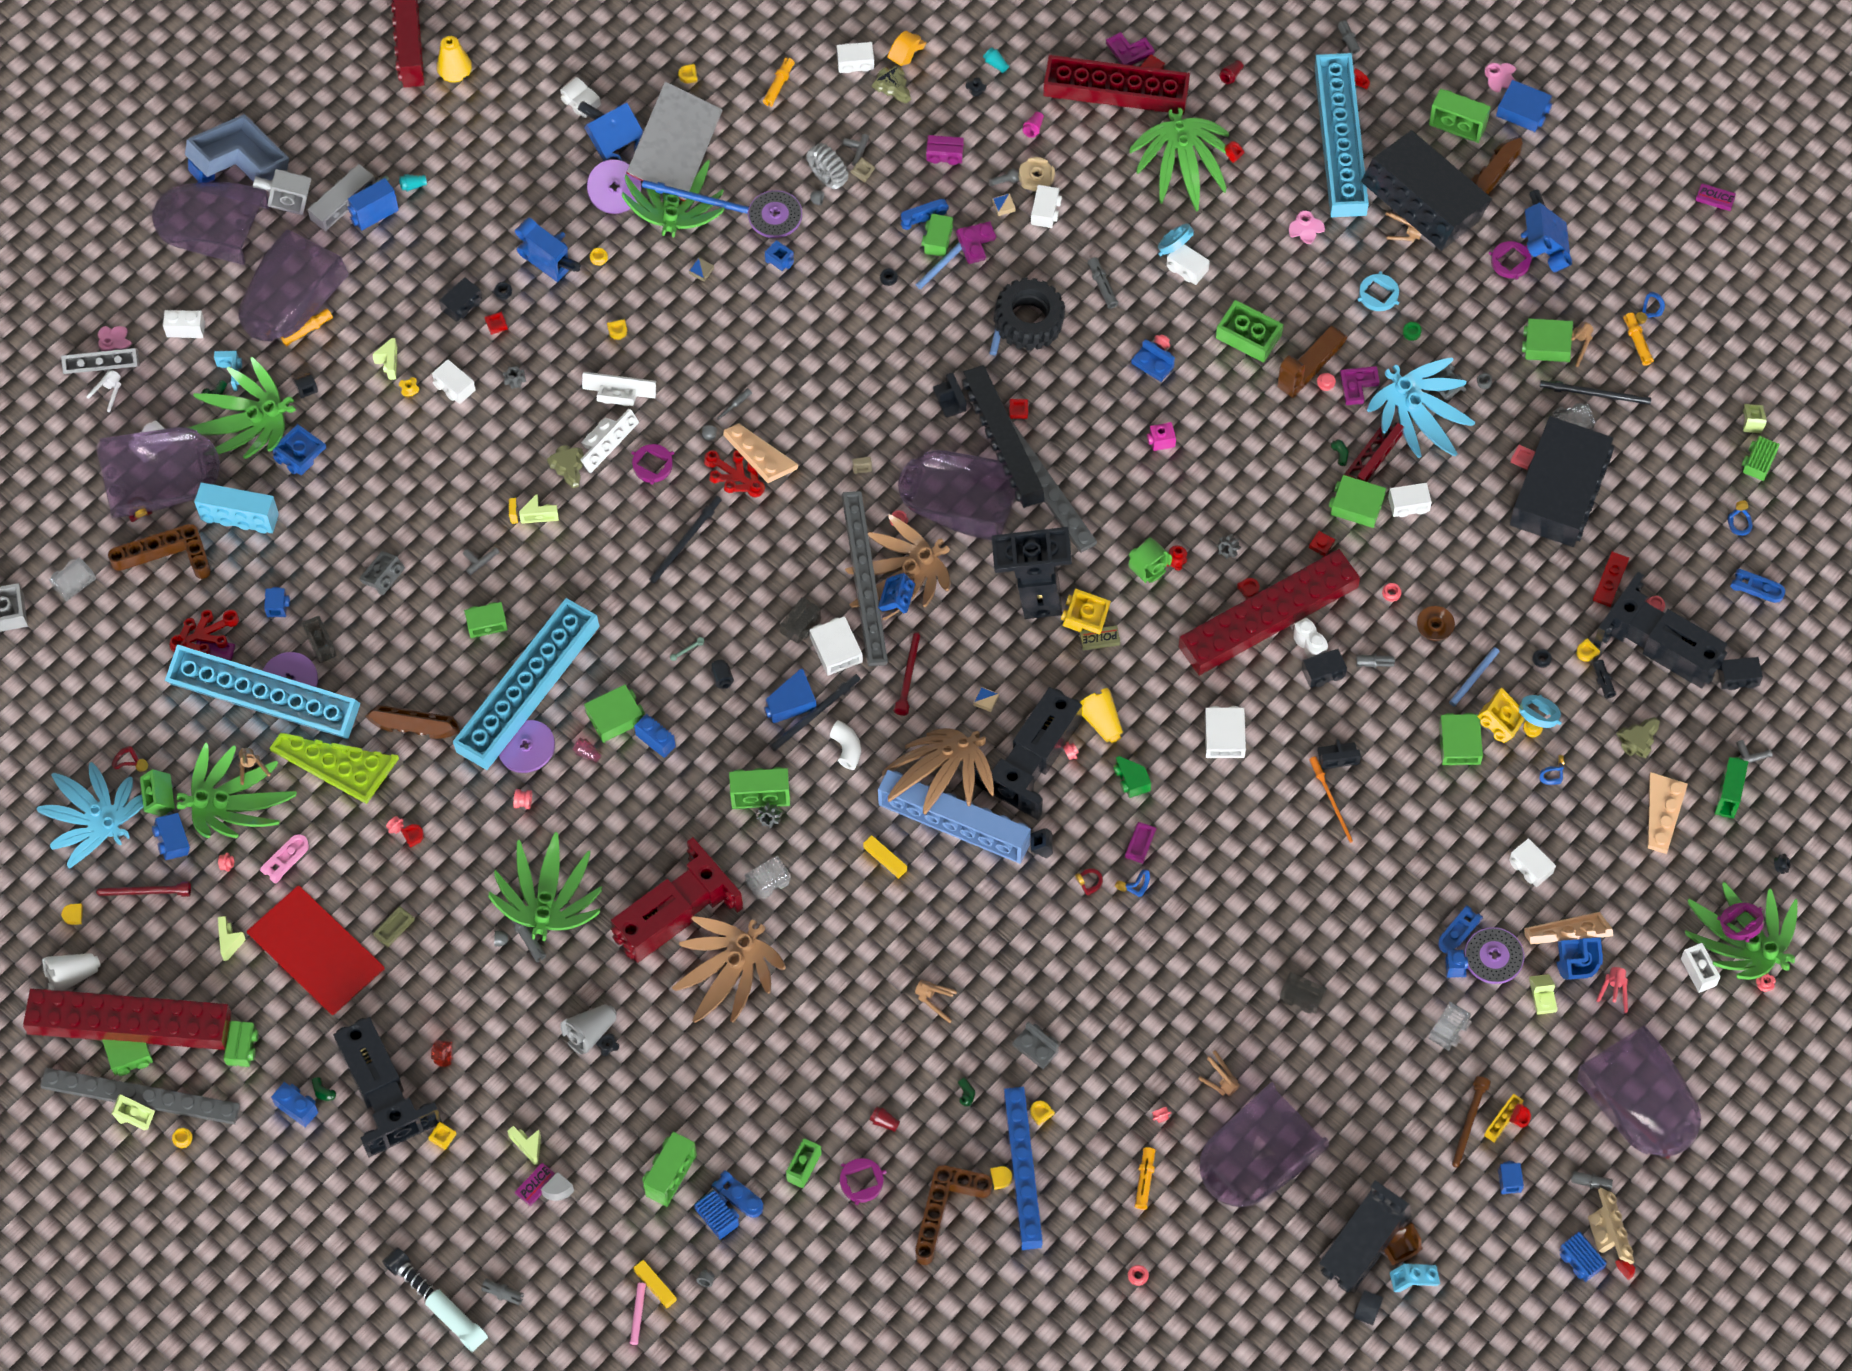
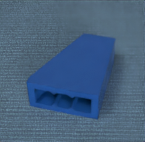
M803 669L798 670L766 699L764 711L767 718L771 717L773 724L812 711L816 707L815 697Z

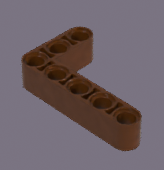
M1332 325L1299 360L1288 355L1280 366L1277 388L1294 398L1344 345L1348 336Z
M186 524L112 548L108 552V559L112 568L121 571L186 550L193 572L197 578L205 579L211 573L198 529L193 524Z
M946 1165L938 1166L935 1169L916 1244V1260L919 1264L928 1265L934 1259L950 1191L979 1198L988 1197L992 1192V1180L988 1175ZM945 1174L948 1176V1178L946 1180H940L938 1176ZM960 1179H966L968 1183L961 1185L958 1183V1181ZM980 1183H985L988 1185V1187L985 1189H980L978 1185ZM936 1193L944 1195L941 1199H936L933 1196ZM932 1212H936L939 1214V1216L937 1218H931L929 1214ZM932 1231L934 1236L926 1237L924 1233ZM922 1250L930 1252L928 1256H921L919 1253Z

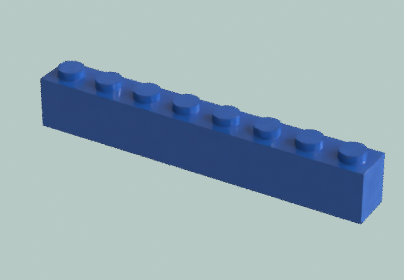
M1024 1087L1004 1088L1022 1250L1042 1248L1043 1240Z

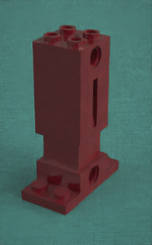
M694 837L687 841L689 863L686 864L687 871L672 882L667 878L611 919V931L614 934L612 937L618 945L622 944L625 948L624 952L630 960L634 959L637 963L642 961L694 922L691 918L707 905L714 908L724 900L729 909L733 908L737 913L743 909L741 892Z

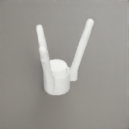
M109 369L102 380L86 397L90 398L102 385L108 389L114 387L107 408V412H110L117 391L121 386L119 382L121 379L120 375L116 371Z

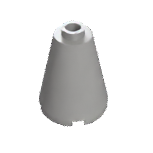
M604 1004L561 1022V1032L563 1036H568L570 1041L567 1043L575 1052L580 1055L586 1054L616 1021V1010L611 1005Z

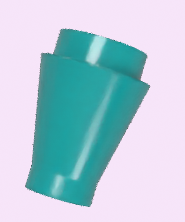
M992 47L984 54L985 62L1001 73H1004L1009 68V65L998 49Z
M404 174L399 177L402 191L406 190L408 192L427 185L425 175Z

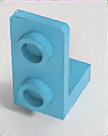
M214 351L217 367H232V369L238 372L239 369H242V358L238 357L237 351ZM231 375L233 390L238 391V385L240 384Z
M1403 1264L1390 1272L1394 1292H1401L1412 1285L1438 1286L1440 1284L1436 1265Z

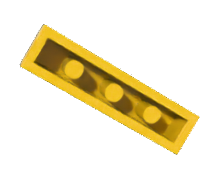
M872 835L863 843V848L898 879L907 871V865Z
M1513 1093L1485 1131L1484 1136L1495 1143L1509 1124L1516 1104L1523 1105L1524 1100Z
M644 1260L633 1267L634 1272L666 1309L676 1302L674 1294Z

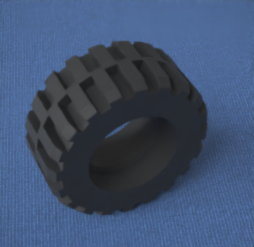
M1021 278V281L1014 280L1011 282V285L1007 284L1003 291H1000L996 300L993 321L995 322L996 331H1000L999 336L1003 340L1007 339L1006 343L1009 345L1014 344L1018 349L1023 347L1026 350H1032V348L1038 350L1042 349L1043 345L1048 346L1057 339L1065 317V303L1062 301L1061 294L1059 292L1056 293V288L1052 285L1048 286L1046 281L1042 280L1040 282L1037 281V278H1032V280ZM1022 305H1031L1040 309L1046 318L1037 323H1027L1017 318L1013 310Z

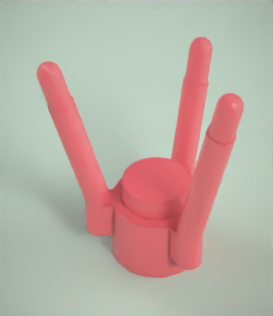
M1621 967L1611 968L1610 974H1606L1605 982L1596 1001H1601L1610 982V985L1614 987L1612 1001L1616 1002L1618 988L1622 986L1624 1012L1627 1013L1628 979L1625 978V969Z

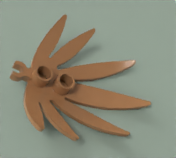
M889 514L888 517L894 527L912 545L903 540L878 533L868 532L869 537L887 549L910 555L872 561L874 575L886 574L902 569L890 577L905 573L915 583L911 600L918 593L927 578L923 595V606L927 607L934 596L937 577L940 586L946 592L950 589L951 579L949 572L938 558L941 554H947L950 549L947 545L944 548H940L945 543L942 538L937 540L935 546L931 549L918 532L900 519ZM853 566L845 568L848 574L854 575ZM886 579L876 585L878 601L881 599ZM858 599L854 600L849 605L852 608L859 607ZM898 608L888 610L881 618L886 620L900 610Z
M942 728L926 733V737L906 744L905 749L917 745H929L919 747L904 754L882 771V776H884L887 770L892 771L925 756L900 778L890 792L888 802H891L942 766L933 779L923 806V814L926 815L950 782L960 761H963V788L967 805H971L974 792V762L990 795L994 796L990 766L983 752L977 747L985 745L986 737L980 738V732L975 731L967 738L958 730Z
M693 916L691 919L704 929L726 937L695 938L679 942V945L693 950L708 951L727 947V950L692 970L678 981L672 989L678 991L694 986L712 976L726 964L692 1019L696 1023L711 1013L726 998L743 971L730 1019L731 1022H735L742 1012L751 990L754 963H756L760 982L768 994L771 992V974L764 957L778 969L784 970L786 968L785 963L775 949L756 939L758 935L764 932L765 926L760 924L758 929H754L757 923L755 920L752 919L750 921L749 931L745 933L725 922Z

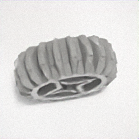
M826 144L814 145L806 154L811 171L827 187L837 189L843 186L849 178L848 171L846 170L847 167L843 164L844 162L840 159V156Z

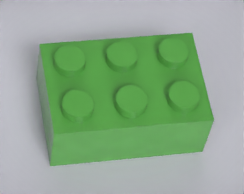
M1440 88L1432 105L1429 125L1479 143L1487 127L1491 107L1485 103L1477 102L1466 96H1460Z
M1235 300L1217 326L1216 339L1264 363L1282 336L1283 324Z
M775 767L768 770L756 768L751 771L737 769L734 772H729L732 809L760 808L761 806L765 807L767 802L770 805H777V807L790 806L788 768Z
M672 1132L670 1137L667 1136L662 1145L663 1150L660 1154H656L652 1162V1169L647 1171L642 1179L646 1197L668 1207L697 1156L695 1143L675 1132Z

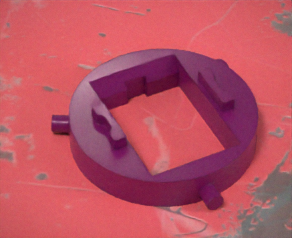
M1507 241L1496 246L1493 252L1489 251L1488 255L1492 256L1491 264L1495 272L1502 277L1515 278L1516 280L1528 271L1531 263V255L1527 245L1524 246L1518 242ZM1512 248H1515L1526 259L1509 271L1505 266L1501 265L1498 259Z
M645 445L636 452L632 451L631 453L634 455L632 459L634 473L642 481L654 484L667 478L672 471L673 461L671 455L674 452H669L661 445ZM646 452L666 461L664 468L661 469L658 475L638 465Z
M1750 903L1733 904L1726 908L1722 915L1717 918V920H1720L1723 933L1734 940L1749 942V939L1757 936L1764 927L1762 907L1758 908ZM1746 911L1756 920L1750 922L1743 930L1737 933L1727 924Z
M865 1158L854 1159L847 1164H841L843 1167L840 1174L841 1190L847 1198L855 1201L856 1205H859V1202L871 1201L880 1194L884 1183L883 1174L887 1173L886 1170L882 1171L874 1161ZM871 1167L878 1185L852 1193L850 1186L847 1184L846 1176Z

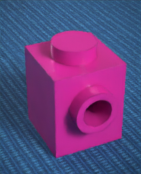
M1172 422L1150 426L1147 441L1149 445L1152 444L1153 451L1175 447L1176 436Z

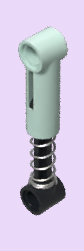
M396 1247L382 1260L384 1266L394 1276L404 1277L405 1282H409L411 1288H415L417 1294L423 1296L424 1301H426L425 1305L459 1337L461 1342L471 1352L476 1350L488 1338L486 1333L476 1323H473L441 1290H434L433 1286L426 1282V1279L420 1277V1273L417 1274L413 1270L414 1267L411 1266L408 1256L400 1248Z

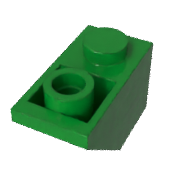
M1121 756L1116 757L1113 768L1116 776L1121 778L1120 785L1122 791L1126 792L1129 798L1150 792L1152 783L1145 767Z

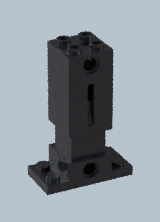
M1069 527L991 535L995 573L1015 572L1024 618L1034 619L1062 615L1060 583L1056 566L1072 564Z
M1637 572L1598 627L1594 645L1600 648L1603 643L1607 644L1612 636L1621 642L1627 638L1644 648L1643 655L1703 689L1706 683L1709 685L1712 682L1716 670L1719 671L1720 661L1723 662L1728 653L1725 651L1728 644L1673 611L1667 609L1664 613L1646 602L1648 597L1640 592L1644 586V583H1642L1644 575Z
M1051 687L1047 689L1013 739V750L1007 759H1000L994 769L991 770L995 797L1039 820L1042 815L1043 798L1034 791V783L1041 773L1047 774L1063 750V746L1066 745V742L1070 740L1082 721V704L1077 699L1065 696L1059 689ZM974 763V785L989 793Z
M370 1017L361 1018L355 1024L349 1027H342L333 1034L338 1049L367 1109L372 1107L375 1113L372 1116L377 1130H369L360 1137L368 1158L437 1126L439 1122L442 1123L435 1102L424 1104L416 1111L410 1098H404L402 1094L404 1089L398 1073Z

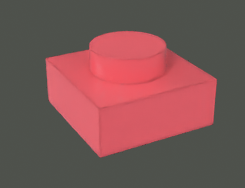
M1518 445L1510 463L1528 470L1535 451Z

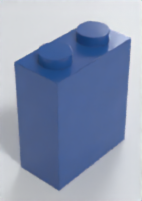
M1512 80L1498 106L1496 117L1536 132L1539 126H1543L1546 119L1544 116L1546 113L1549 114L1553 104L1550 103L1552 95Z
M386 178L348 198L349 206L347 208L352 215L350 219L353 225H358L361 231L399 211L395 191Z

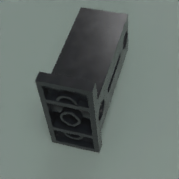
M1375 1180L1371 1185L1369 1194L1319 1262L1321 1274L1330 1281L1333 1278L1337 1280L1338 1286L1347 1293L1350 1290L1355 1293L1402 1225L1412 1217L1410 1204Z

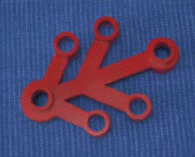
M711 450L705 454L704 464L711 468L718 466L728 473L721 474L719 471L714 470L710 472L709 477L712 483L725 482V492H748L752 497H760L764 493L765 485L758 480L757 471L751 467L749 462L747 470L750 472V479L745 476L743 468L744 457L737 450L734 451L732 457L736 469L719 459L720 457L716 451Z
M204 610L201 613V619L197 627L193 618L186 619L180 635H175L171 638L170 649L175 652L177 645L210 654L209 645L205 643L201 645L192 643L196 640L215 643L218 648H225L228 645V641L224 635L215 636L210 634L226 626L235 627L239 622L237 612L234 610L226 611L222 616L223 620L206 627L207 623L214 619L211 610ZM195 629L194 633L188 636L189 632Z

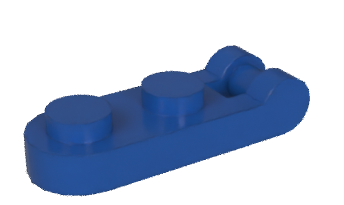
M938 199L902 212L901 227L904 230H909L912 225L931 219L932 214L945 215L949 209L946 200Z
M1743 569L1736 570V578L1730 585L1733 590H1741L1773 603L1782 601L1785 596V588L1781 584Z
M1468 905L1465 906L1440 936L1438 941L1439 949L1444 953H1447V950H1457L1473 929L1481 922L1483 916L1479 913L1475 914ZM1468 917L1472 921L1469 923L1465 918Z
M726 1170L720 1174L721 1177L718 1181L712 1183L711 1187L717 1193H721L726 1200L745 1215L755 1218L763 1212L762 1200ZM726 1183L731 1185L728 1190L723 1187Z

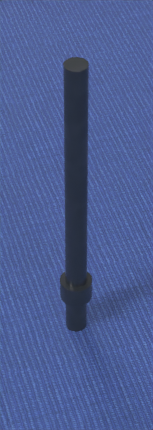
M1541 380L1539 386L1541 388L1553 389L1554 392L1560 393L1566 391L1647 405L1651 404V397L1563 384L1562 381L1550 382Z
M716 496L709 505L703 508L699 518L649 578L652 583L655 584L707 518L712 517L715 513L714 510L722 501L719 496Z
M855 674L846 683H841L834 693L770 745L771 749L776 751L839 697L845 696L850 692V688L859 682L861 678Z

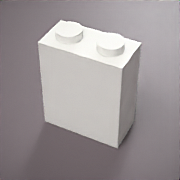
M845 616L834 618L826 624H818L810 629V639L827 676L863 663L862 652Z
M1211 706L1205 709L1206 758H1245L1244 708H1239L1238 706H1231L1229 708Z

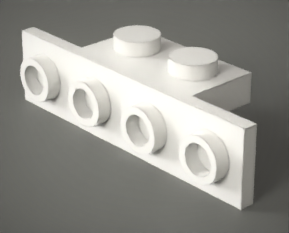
M583 372L582 389L598 391V402L633 406L637 396L656 397V381Z
M628 409L617 421L605 417L581 442L584 448L589 449L580 459L589 473H592L639 423L631 409Z

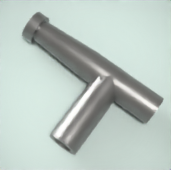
M867 134L862 135L860 142L847 138L843 140V145L857 148L854 161L852 162L853 166L856 165L864 153L869 139Z
M495 547L488 554L478 559L469 549H466L463 554L472 563L466 569L467 573L472 575L496 554L498 555L500 551Z
M1743 740L1736 742L1742 756L1741 758L1749 761V763L1773 756L1770 749L1750 755Z

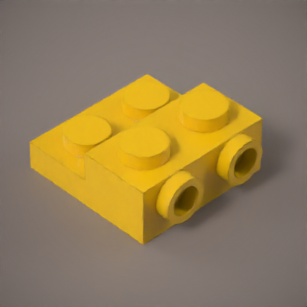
M1075 588L1073 595H1068L1065 605L1069 607L1068 610L1064 609L1060 619L1064 621L1062 626L1081 632L1083 628L1101 634L1111 601Z
M1502 687L1495 692L1490 702L1483 706L1477 716L1481 720L1482 726L1489 728L1494 733V738L1503 743L1515 736L1525 720L1519 713V705Z

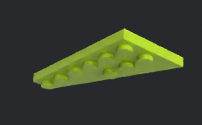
M280 733L270 746L271 752L365 804L369 802L399 760L398 755L391 754L390 756L378 751H364L362 748L336 743L328 744L323 743L321 740H307L300 736Z

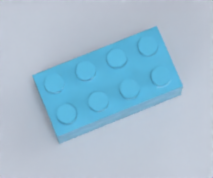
M202 482L194 501L199 517L204 522L220 523L227 527L230 525L236 526L243 530L252 529L260 533H273L279 516L274 496Z

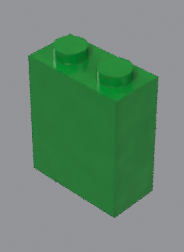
M1729 757L1722 775L1715 809L1716 815L1734 819L1741 802L1749 761L1739 757Z

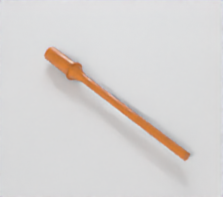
M1311 757L1309 761L1314 769L1316 778L1322 782L1349 842L1352 843V837L1326 784L1325 773L1317 757Z

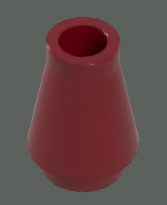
M1236 60L1221 69L1219 75L1221 81L1225 84L1234 83L1244 67L1243 63L1240 60Z
M876 1106L869 1119L873 1122V1125L894 1132L901 1122L886 1109Z

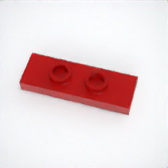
M1611 552L1593 601L1611 607L1629 562V557Z

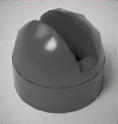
M813 191L810 194L812 203L822 205L824 191Z
M1488 373L1480 374L1477 377L1478 386L1484 390L1490 388L1492 385L1491 375Z
M702 427V436L705 440L711 441L716 437V427Z
M495 931V947L507 944L508 935L503 931Z
M707 1269L702 1270L698 1275L697 1282L704 1287H711L715 1278L713 1272L710 1271L708 1273Z

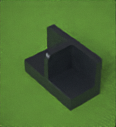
M954 373L946 374V382L933 386V391L945 417L948 418L966 412L967 402Z
M1336 739L1335 745L1318 747L1317 749L1322 770L1360 764V749L1357 750L1355 742L1340 744L1339 739Z

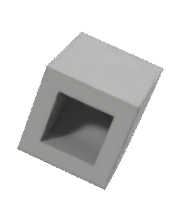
M557 1172L541 1191L543 1197L559 1201L569 1197L574 1192V1188L566 1178Z

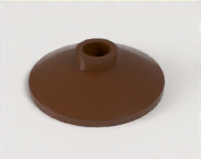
M1430 606L1423 609L1418 615L1417 628L1425 638L1441 641L1453 633L1455 620L1447 609L1440 606Z

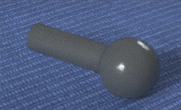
M1010 169L1005 175L989 179L990 186L1007 181L1012 183L1018 182L1019 170Z

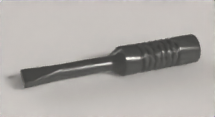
M747 388L734 399L732 405L717 417V420L725 416L734 407H738L752 394L751 390Z

